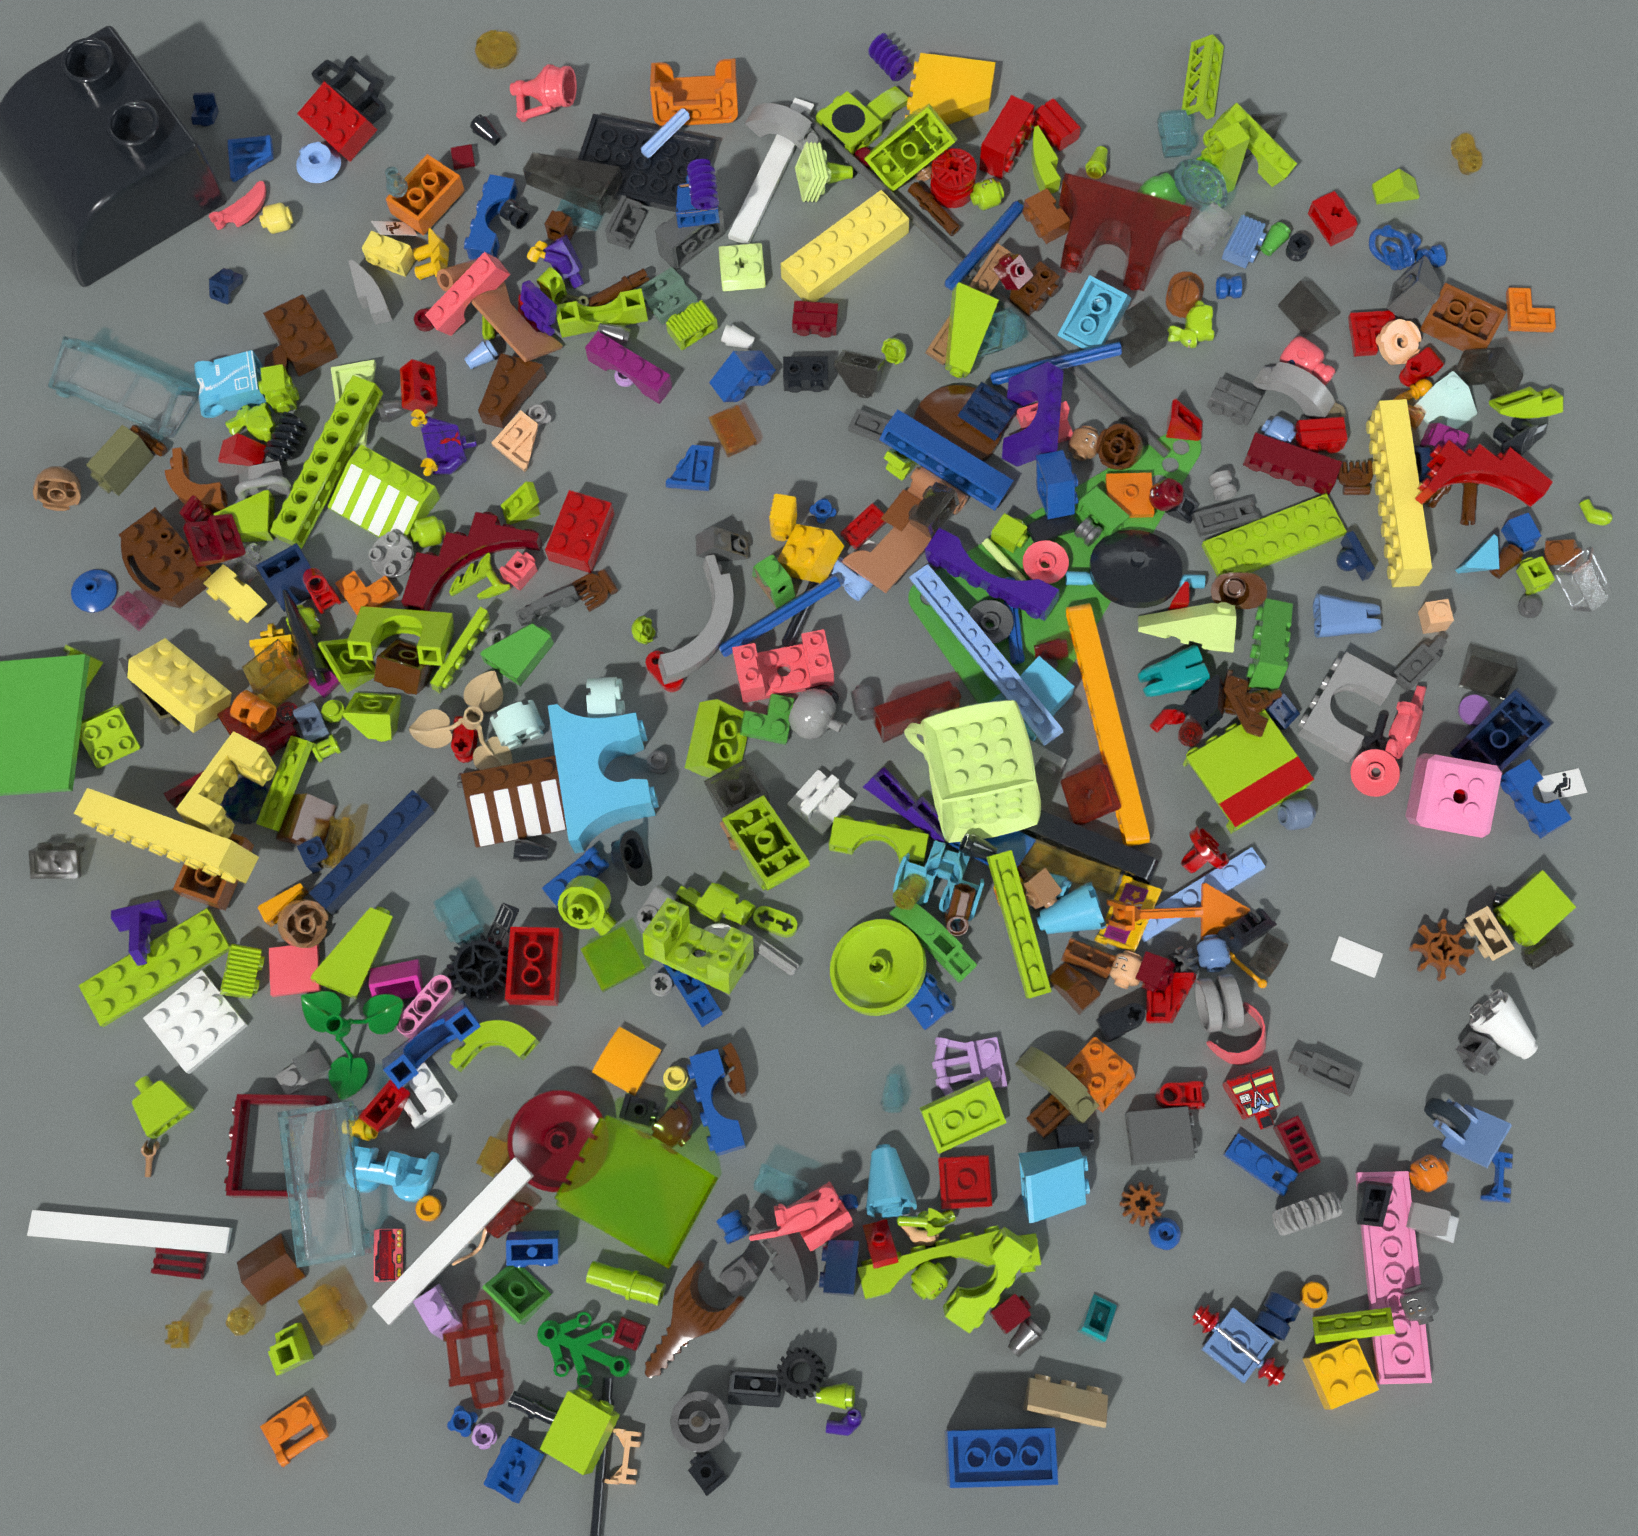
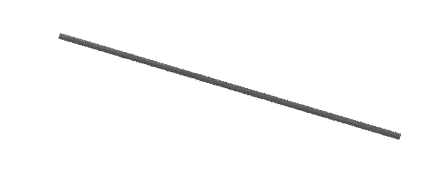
M806 111L801 113L812 122L810 127L878 191L882 190L909 220L957 265L964 259L809 113ZM973 268L968 275L973 279L978 271ZM994 287L990 296L998 299V303L1055 357L1066 355ZM1078 365L1068 368L1122 420L1135 429L1163 458L1170 453L1161 442Z

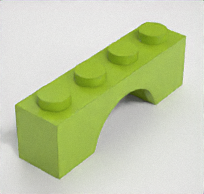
M1236 102L1219 117L1212 127L1218 132L1239 122L1241 127L1246 129L1249 134L1250 140L1247 148L1257 159V173L1271 187H1274L1289 175L1297 163Z
M642 288L620 292L614 301L606 305L589 307L573 301L558 304L556 311L562 338L597 331L599 323L630 325L648 321Z
M841 815L840 818L834 817L829 850L853 855L855 850L865 842L882 841L895 850L899 863H901L903 856L908 853L910 855V863L923 867L929 834L917 828H911L909 831L901 829L900 826L895 824L882 826L877 825V822L872 820L860 822L855 821L850 816Z
M1005 1226L989 1245L991 1256L995 1261L991 1277L984 1284L974 1288L958 1286L943 1305L945 1317L969 1334L974 1328H978L983 1323L985 1313L990 1307L994 1308L997 1305L1002 1291L1013 1284L1016 1273L1021 1267H1026L1031 1260L1032 1252L1029 1243Z

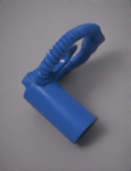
M1386 225L1383 229L1373 230L1369 237V249L1373 256L1385 263V265L1390 266L1394 271L1413 265L1415 262L1414 253L1421 245V239L1413 233L1405 235L1401 231L1392 229L1391 225ZM1378 235L1390 238L1397 237L1402 240L1399 246L1392 241H1384L1381 245L1383 255L1379 253L1375 246V240ZM1386 246L1392 247L1395 251L1389 254Z

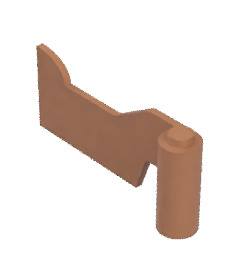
M478 258L439 270L437 282L440 288L448 291ZM505 282L496 290L486 291L472 301L475 308L524 362L562 349L563 345L552 336L536 332L512 306Z
M917 467L910 477L912 479L911 486L907 490V492L921 499L924 503L905 528L900 531L893 527L871 553L860 550L849 554L842 560L843 564L884 593H887L919 558L936 532L925 519L931 510L939 503L954 515H957L968 500L966 494L924 467Z

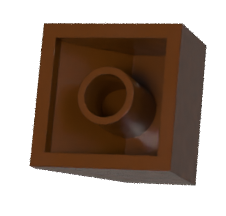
M396 639L377 656L374 681L381 683L385 687H394L403 690L407 694L417 695L427 686L435 665L419 664L417 645Z

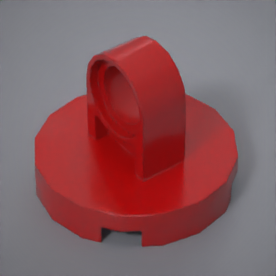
M1196 826L1189 832L1190 839L1195 847L1181 861V865L1189 873L1196 872L1207 862L1218 869L1224 868L1229 863L1227 854L1225 852L1220 854L1218 846L1220 844L1205 829H1199Z

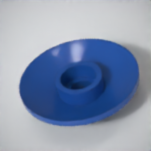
M103 570L84 572L75 580L71 589V597L74 604L79 609L89 613L100 612L108 608L117 595L115 579Z

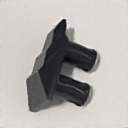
M1515 417L1511 422V426L1519 432L1517 435H1512L1504 426H1500L1494 431L1493 438L1503 445L1502 453L1511 447L1522 456L1546 434L1548 423L1533 426L1525 418Z

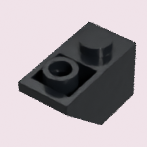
M1217 674L1213 678L1208 679L1196 694L1189 696L1185 704L1182 705L1187 716L1205 733L1223 718L1225 698L1223 689L1225 685Z

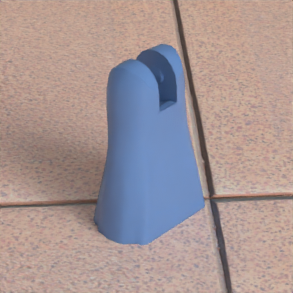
M1317 593L1313 602V617L1316 619L1314 621V635L1317 638L1377 632L1382 628L1381 620L1367 617L1379 615L1381 613L1380 606Z

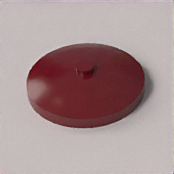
M566 1090L542 1092L527 1100L513 1116L507 1133V1152L510 1162L513 1158H518L534 1175L527 1183L547 1192H566L588 1182L602 1166L608 1149L607 1126L600 1111L585 1097Z

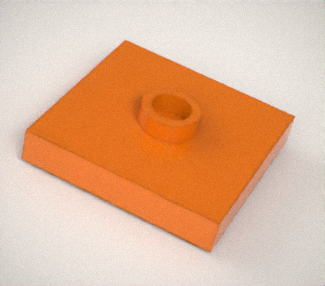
M1151 473L1106 474V495L1129 515V518L1154 517V507L1149 500L1150 489L1152 488Z

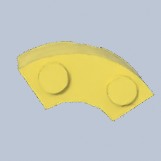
M223 564L203 583L208 588L206 593L213 600L217 601L219 599L230 608L228 613L235 620L239 621L241 619L248 623L267 603L249 585L236 577L237 575Z

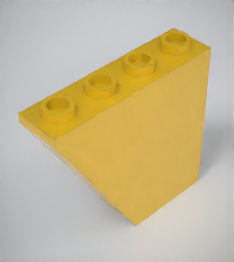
M920 53L919 61L914 62L913 74L916 75V79H911L910 92H913V96L908 97L907 110H910L909 115L916 109H921L930 103L946 125L989 111L996 62Z

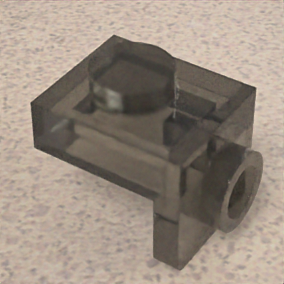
M1267 932L1250 960L1249 966L1270 977L1279 965L1289 945Z

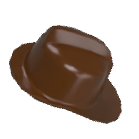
M1248 572L1221 574L1214 580L1211 586V596L1216 604L1220 602L1229 603L1230 605H1235V609L1257 608L1263 604L1268 592L1264 580L1260 576Z

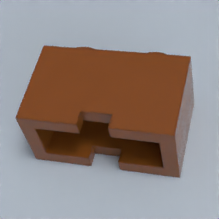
M1047 188L1025 199L1023 209L1025 220L1031 222L1036 235L1042 238L1046 244L1068 233L1070 219L1062 208L1057 209L1054 206L1056 200Z

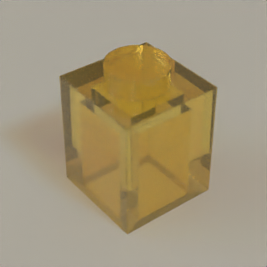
M489 1137L476 1162L482 1166L481 1172L494 1178L495 1174H499L510 1163L507 1143L495 1137Z

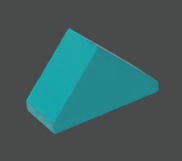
M1093 1294L1078 1332L1100 1343L1105 1342L1117 1305Z

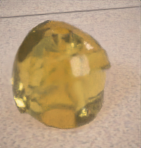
M237 1307L229 1312L226 1326L234 1335L243 1336L254 1328L255 1318L247 1308Z

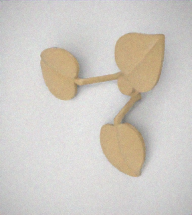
M495 671L483 673L467 684L463 696L465 703L471 707H468L464 712L463 718L458 719L453 725L449 726L450 719L446 713L441 710L431 709L422 713L409 727L411 735L422 745L430 748H442L452 740L450 730L463 724L467 729H476L482 746L477 747L473 753V762L478 770L513 764L511 750H509L508 746H501L498 737H491L485 742L482 733V711L492 712L498 709L503 701V690Z

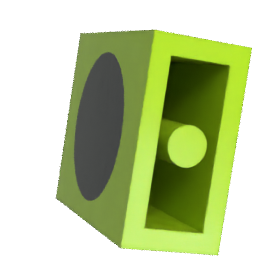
M848 91L837 96L830 105L822 108L816 115V121L853 156L859 148L868 147L882 136V122Z

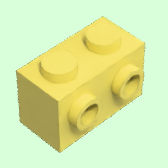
M374 231L370 232L362 246V251L368 263L404 277L407 276L416 260L410 245L380 235Z

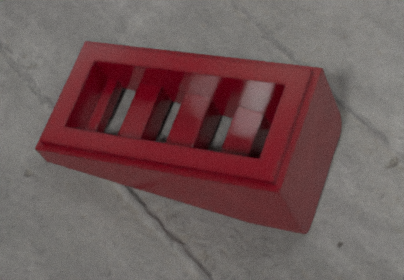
M194 495L190 497L179 512L187 523L208 521L209 516H213L211 511Z
M1298 1115L1273 1128L1297 1173L1321 1162ZM1294 1126L1296 1131L1287 1135L1285 1130ZM1297 1136L1301 1138L1300 1141L1292 1145L1289 1141ZM1302 1145L1305 1146L1306 1150L1295 1154L1294 1149ZM1309 1154L1311 1159L1300 1164L1298 1159Z

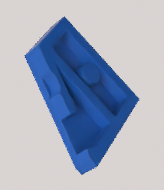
M691 445L686 452L685 458L677 464L673 475L667 478L666 488L709 491L715 452L714 447Z

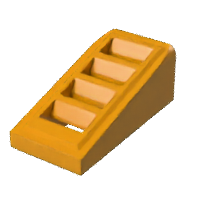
M298 883L260 904L257 908L265 923L272 927L277 923L279 914L286 905L292 901L302 900L309 892L306 887Z

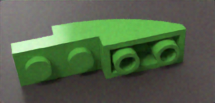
M907 896L889 913L898 923L911 930L920 941L922 947H925L958 983L977 966L962 949L963 945L932 915Z

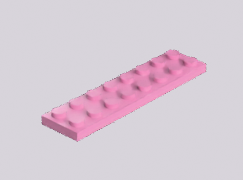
M1409 1172L1355 1173L1356 1186L1364 1181L1391 1183L1393 1185L1383 1227L1361 1225L1369 1310L1391 1307L1396 1333L1372 1337L1377 1384L1432 1383L1426 1324L1419 1325L1417 1321L1407 1320L1399 1300L1400 1296L1404 1294V1289L1421 1284L1415 1230L1406 1227L1412 1202Z

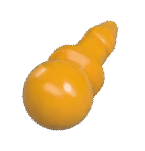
M1421 379L1415 385H1411L1410 390L1397 395L1393 400H1410L1412 398L1418 400L1433 387V384L1427 379Z

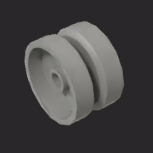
M1231 973L1218 975L1215 983L1209 977L1196 979L1194 983L1195 1002L1204 1031L1207 1034L1218 1032L1222 1029L1223 1024L1228 1029L1242 1027L1244 1024L1243 1003L1234 976Z

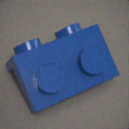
M927 971L920 990L907 1004V1007L924 1030L929 1029L943 1016L954 1010L949 996L939 989L936 985L935 977Z
M509 1436L502 1445L494 1465L489 1469L484 1485L496 1490L512 1502L519 1504L545 1454L523 1440Z

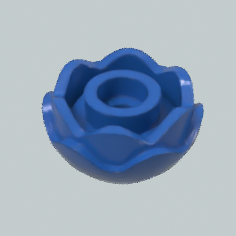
M1158 1218L1149 1227L1151 1243L1157 1248L1171 1250L1180 1241V1228L1172 1219ZM1164 1231L1167 1232V1236L1163 1235Z

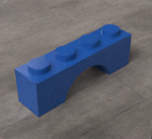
M490 174L488 181L484 183L483 196L478 201L476 207V217L472 219L470 224V235L465 238L464 249L467 251L470 260L479 258L484 252L497 257L500 244L497 234L489 229V225L492 219L500 213L501 207L507 200L516 199L518 189L515 179Z
M714 1049L690 1056L691 1064L687 1065L690 1079L695 1078L697 1088H694L693 1091L696 1102H702L704 1112H700L703 1127H709L711 1136L706 1138L710 1151L715 1150L716 1155L720 1156L746 1148L738 1120L723 1117L716 1111L713 1105L715 1087L726 1076L719 1050Z

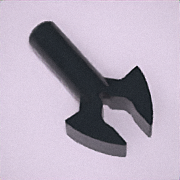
M1386 714L1378 715L1372 736L1364 735L1362 740L1364 751L1370 750L1371 744L1376 742L1378 749L1385 751L1388 742H1384L1382 736L1388 719Z

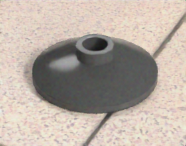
M994 600L981 601L973 606L969 612V615L993 644L1002 642L1010 635L1013 628V616L1011 611L1001 602ZM990 622L994 627L987 628L985 624Z

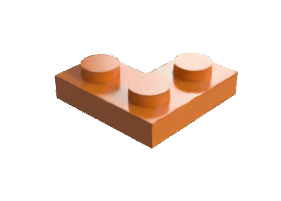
M1531 288L1507 289L1508 331L1554 332L1556 329L1554 308H1532Z
M355 571L335 582L356 615H358L361 606L381 608L399 596L386 575L368 587H365Z

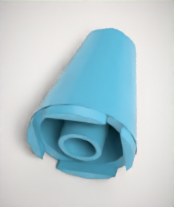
M1092 881L1085 883L1060 898L1052 906L1040 910V916L1036 917L1040 930H1045L1047 934L1107 928Z
M889 1144L878 1145L876 1150L871 1153L866 1203L867 1215L875 1218V1213H882V1218H892L909 1214L911 1207L914 1210L917 1209V1204L897 1150Z

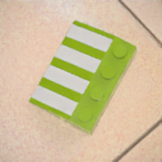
M361 444L349 459L327 507L378 538L387 532L402 534L410 540L412 538L410 529L414 528L415 520L427 517L439 501L440 496L434 485Z

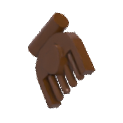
M1372 460L1367 461V473L1364 461L1361 463L1362 471L1359 468L1358 461L1355 462V468H1353V462L1350 461L1349 473H1347V463L1343 462V473L1341 465L1337 476L1339 483L1343 485V495L1370 494V486L1367 485L1370 484L1373 477Z
M606 569L600 570L598 572L599 576L593 573L587 574L572 582V586H574L576 591L587 586L585 590L578 593L579 596H582L588 592V595L582 597V601L594 597L584 604L588 606L587 610L589 612L603 605L608 600V593L613 595L618 592V588Z

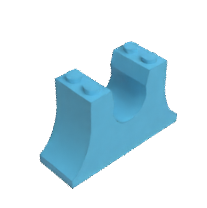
M558 704L549 705L548 711L568 840L575 854L585 852L590 842L596 836L614 825L630 820L656 816L655 808L659 807L654 786L650 787L647 779H629L624 782H614L604 776L607 765L613 759L619 756H631L644 750L643 742L647 741L646 729L643 720H638L636 712L606 718H588L571 714L562 709Z

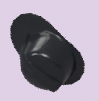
M633 830L626 831L621 839L611 843L613 864L616 868L627 872L631 881L636 885L646 886L652 878L650 860L640 835Z

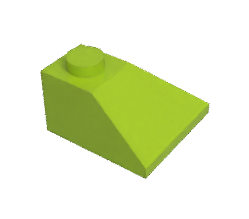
M355 692L343 711V717L368 739H376L380 742L392 740L398 729L401 695Z

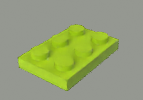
M988 1077L919 1108L938 1154L1006 1123Z

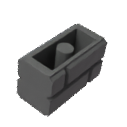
M1220 377L1210 396L1207 408L1216 415L1223 414L1231 418L1236 424L1248 425L1262 395Z

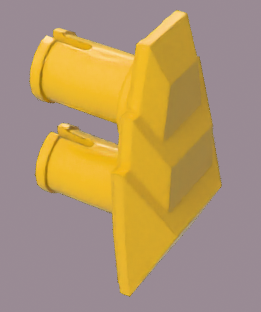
M429 228L428 244L413 249L414 257L418 262L431 257V262L415 267L414 271L419 280L433 275L437 277L438 271L448 266L449 248L445 241Z

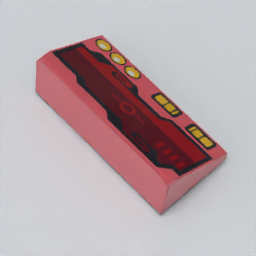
M374 1229V1282L397 1281L403 1274V1229Z

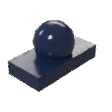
M1353 531L1348 532L1340 543L1344 550L1337 555V566L1346 572L1355 569L1361 580L1365 581L1371 577L1375 567Z

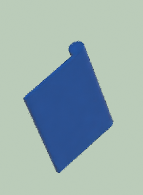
M1020 831L984 839L997 847V854L1012 850L1017 868L1036 842L1035 839ZM960 842L948 843L959 850ZM975 858L989 866L986 859Z

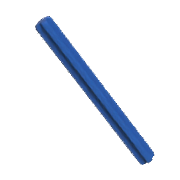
M1018 201L1012 203L948 276L944 283L946 288L952 291L955 285L967 276L1021 214L1024 208L1023 204Z
M1115 342L992 372L990 374L991 382L994 386L1007 383L1010 377L1046 362H1050L1060 369H1065L1119 356L1122 354L1120 342Z
M835 575L829 577L720 644L719 650L724 657L729 656L733 653L732 647L747 645L841 586L838 578Z

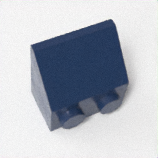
M828 1240V1246L823 1245L821 1261H826L825 1272H820L819 1287L823 1288V1294L854 1297L859 1241Z

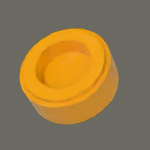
M424 1196L416 1204V1214L424 1221H435L442 1213V1204L434 1196Z
M1318 1282L1306 1283L1300 1290V1299L1308 1308H1320L1327 1301V1291Z

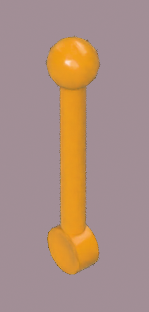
M1230 952L1231 961L1252 977L1260 988L1267 986L1265 979H1260Z

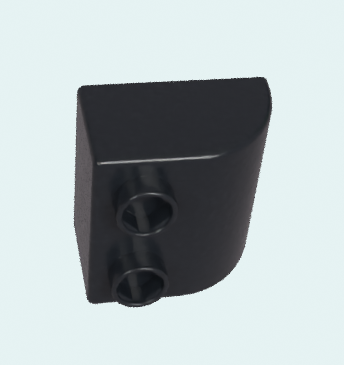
M105 26L86 38L74 41L66 50L28 71L13 84L0 102V171L82 287L93 284L221 207L227 201L197 140L112 26Z

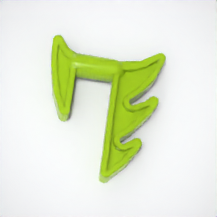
M487 553L480 560L475 573V565L471 563L463 576L462 582L460 576L456 577L449 594L455 596L486 577L492 586L477 594L479 600L500 595L510 590L511 587L509 584L500 582L491 566V555Z

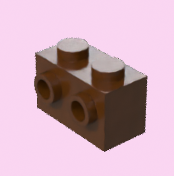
M1041 261L1030 270L1033 277L1019 290H1011L1009 301L1028 316L1034 311L1038 312L1043 307L1045 300L1049 296L1051 298L1055 296L1059 290L1060 276Z

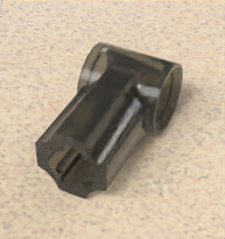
M1558 925L1538 943L1522 951V960L1528 967L1534 970L1555 956L1556 958L1574 946V944Z

